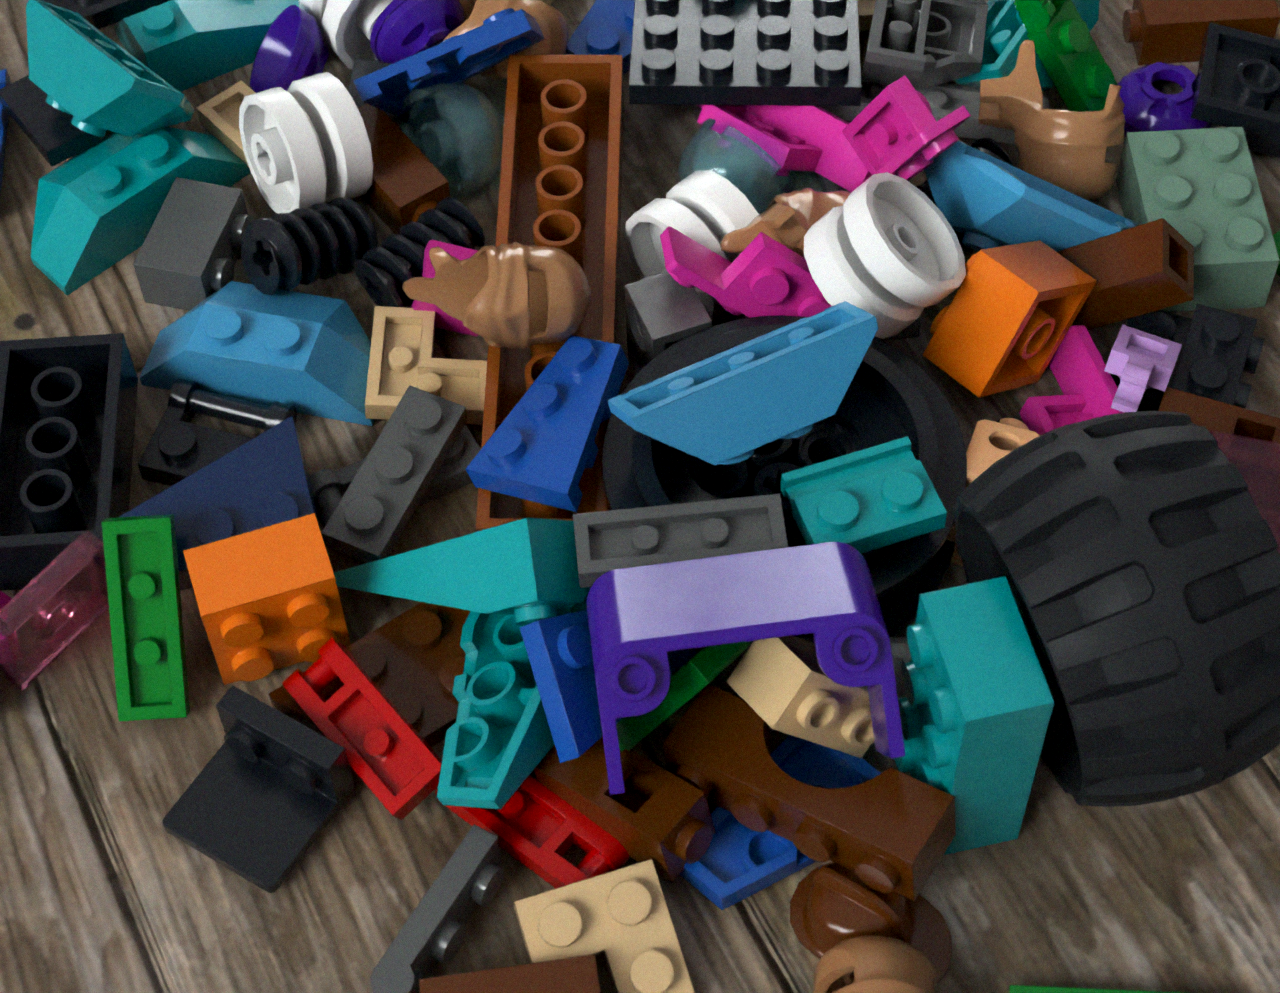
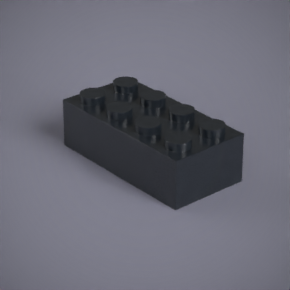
M123 333L0 341V591L107 584L102 521L106 518H117L129 511L138 376Z

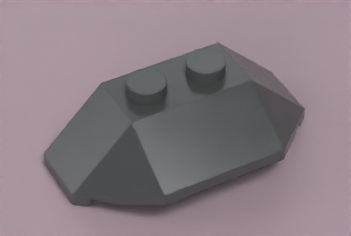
M875 0L861 81L874 83L876 86L885 89L888 85L906 75L915 90L919 91L979 73L983 58L988 4L984 0Z

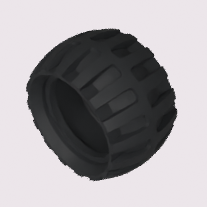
M1166 411L1125 412L1059 427L1025 443L995 462L956 498L957 503L952 508V517L956 526L955 539L958 553L962 559L967 577L966 582L970 584L1006 576L1054 700L1040 755L1054 773L1058 784L1065 793H1070L1073 796L1075 803L1081 806L1099 807L1136 806L1192 794L1214 786L1245 770L1280 744V554L1277 550L1278 544L1267 520L1263 519L1248 491V485L1235 464L1230 463L1218 447L1217 440L1204 426H1197L1192 423L1190 415Z

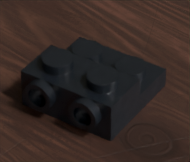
M1209 23L1202 40L1191 118L1225 127H1243L1249 150L1280 158V40Z
M1196 304L1192 318L1157 310L1127 320L1126 326L1182 344L1167 387L1246 408L1252 385L1242 383L1240 379L1242 372L1255 374L1265 340L1253 336L1257 319ZM1111 374L1118 387L1121 380L1117 375ZM1155 388L1145 389L1137 412L1158 411L1164 391Z

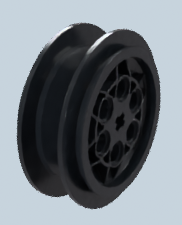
M759 316L722 323L696 332L676 342L652 359L633 378L623 393H628V391L806 317ZM874 337L835 415L814 423L813 429L805 435L792 439H776L755 448L754 454L742 462L730 465L718 464L715 466L634 430L612 413L604 437L602 466L603 483L610 510L780 494L788 547L806 545L792 515V506L788 498L782 494L781 474L908 436L912 443L911 451L915 459H920L947 511L945 528L862 553L871 573L890 638L917 616L920 594L937 591L948 572L954 554L955 542L949 541L947 538L955 525L952 517V508L957 503L956 498L965 490L967 457L958 420L939 387L909 357L888 343ZM714 489H724V491H714ZM813 633L793 635V636H796V637H813Z

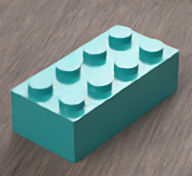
M1006 576L920 594L916 623L907 627L910 661L902 663L901 666L905 692L904 698L898 699L905 756L894 758L896 766L900 772H909L911 777L955 796L956 835L943 855L1018 839L1054 706V700Z

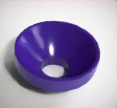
M393 0L379 15L372 28L370 47L374 56L380 62L393 64L443 42L445 36L465 22L463 6L459 0Z
M296 5L287 7L277 16L264 36L253 63L250 88L257 93L276 87H281L287 91L292 81L323 73L329 51L328 47L324 45L322 33L315 16Z
M1162 62L1143 66L1125 75L1117 84L1122 86L1120 96L1125 105L1123 109L1125 116L1124 136L1126 137L1127 132L1211 128L1212 123L1191 118L1197 76L1183 65L1176 66ZM1155 81L1176 83L1182 87L1183 91L1177 94H1164L1157 91L1152 86V83Z

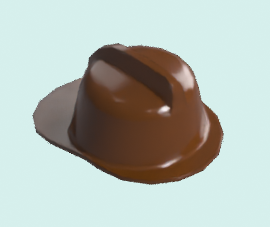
M830 862L813 869L801 880L790 901V923L796 937L806 949L819 959H821L826 951L843 940L860 936H883L900 939L925 953L938 971L936 984L946 974L952 959L951 933L942 914L921 895H918L916 900L913 901L894 891L890 893L879 892L866 885L857 876L856 872L837 863Z

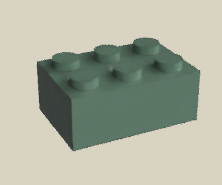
M1243 127L1127 132L1116 177L1124 217L1139 223L1138 226L1164 218L1194 246V300L1160 310L1165 312L1195 311L1196 304L1216 309L1265 307L1280 260Z

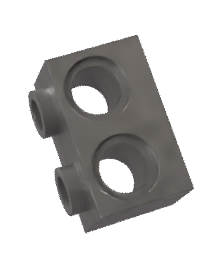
M668 272L648 275L640 281L625 285L627 353L629 366L634 376L658 354L676 342L696 332L712 327V320L695 288H686L680 285Z

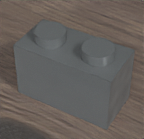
M176 177L133 263L146 303L189 311L223 286L233 281L234 265L241 252L243 233L248 224L254 221L253 216L248 215L242 189Z

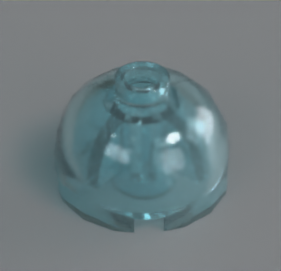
M460 82L429 85L414 89L403 101L402 108L411 106L409 122L400 124V129L449 181L450 196L457 199L483 188L501 168L504 129L502 114L481 91Z
M709 118L702 123L690 138L680 156L678 166L679 181H682L696 170H710L728 179L748 198L759 215L767 209L776 195L795 190V185L791 179L782 187L780 182L774 177L781 166L768 153L729 125L722 134L714 131L713 128L716 122L714 119Z

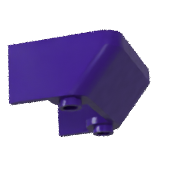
M827 542L615 569L601 575L591 586L586 606L610 795L625 793L615 718L643 715L661 704L667 695L670 685L667 651L813 633L817 662L829 679L847 687L867 686L876 751L889 758L905 756L891 644L868 564L863 555L854 547L841 542Z

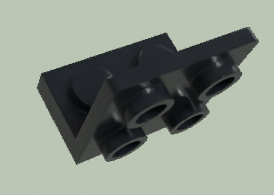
M232 685L216 705L225 731V743L163 818L162 823L167 833L266 892L274 893L354 790L355 785L345 748Z

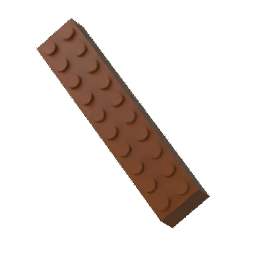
M509 55L495 247L501 244L519 242L523 245L556 247L570 254L586 274L591 290V300L587 314L579 325L578 330L572 336L617 344L624 126L623 55ZM568 338L562 342L530 345L524 350L505 347L497 348L488 344L481 449ZM609 419L601 422L594 440L598 453L593 467L584 468L578 486L583 496L577 512L478 488L476 532L523 518L573 521V514L610 511L603 483L602 466L604 437Z

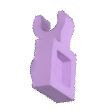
M1122 324L1104 370L1105 372L1117 375L1121 380L1110 408L1124 413L1137 412L1145 389L1155 388L1165 392L1182 344Z

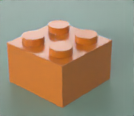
M1040 240L981 249L965 263L966 276L951 304L945 306L935 317L930 328V333L933 336L922 354L978 398L1038 383L1097 282L1093 277Z
M315 513L183 551L200 615L224 685L237 681L259 680L277 669L304 661L315 662L320 657L317 650L331 636L335 637L345 647L351 645L335 575Z

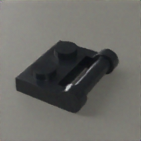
M177 379L170 390L168 407L138 463V468L142 479L172 486L253 439L190 423L195 413L263 429L265 432L293 416L296 425L297 409L293 405L276 401L271 406L220 395L201 390L199 383Z

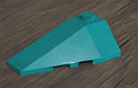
M170 0L122 19L114 25V29L128 53L174 88L183 91L254 63L263 38L277 16L291 5L300 7L299 0Z
M523 518L334 572L336 583L339 587L484 614H515L516 625H527L538 620L557 616V608L584 602L591 588H580L574 522L541 518Z
M587 596L584 602L557 608V616L587 610ZM470 611L462 627L460 647L466 653L463 674L455 676L452 692L458 701L456 722L446 731L437 790V798L443 805L501 809L554 746L520 631V627L525 625H516L515 614H484Z

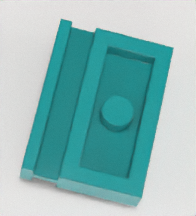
M908 436L781 474L782 494L788 498L792 506V515L806 545L841 542L854 547L862 554L945 528L947 511L920 459H915L911 451L912 443Z

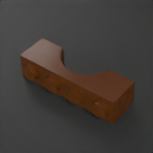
M707 684L699 692L662 744L667 771L705 792L708 802L731 812L741 824L757 832L768 830L793 842L800 852L815 861L827 862L830 860L856 872L857 876L866 885L879 892L890 893L894 891L915 901L956 835L955 796L891 767L871 780L845 788L815 787L792 778L778 767L770 756L771 742L768 724L743 699L710 684Z

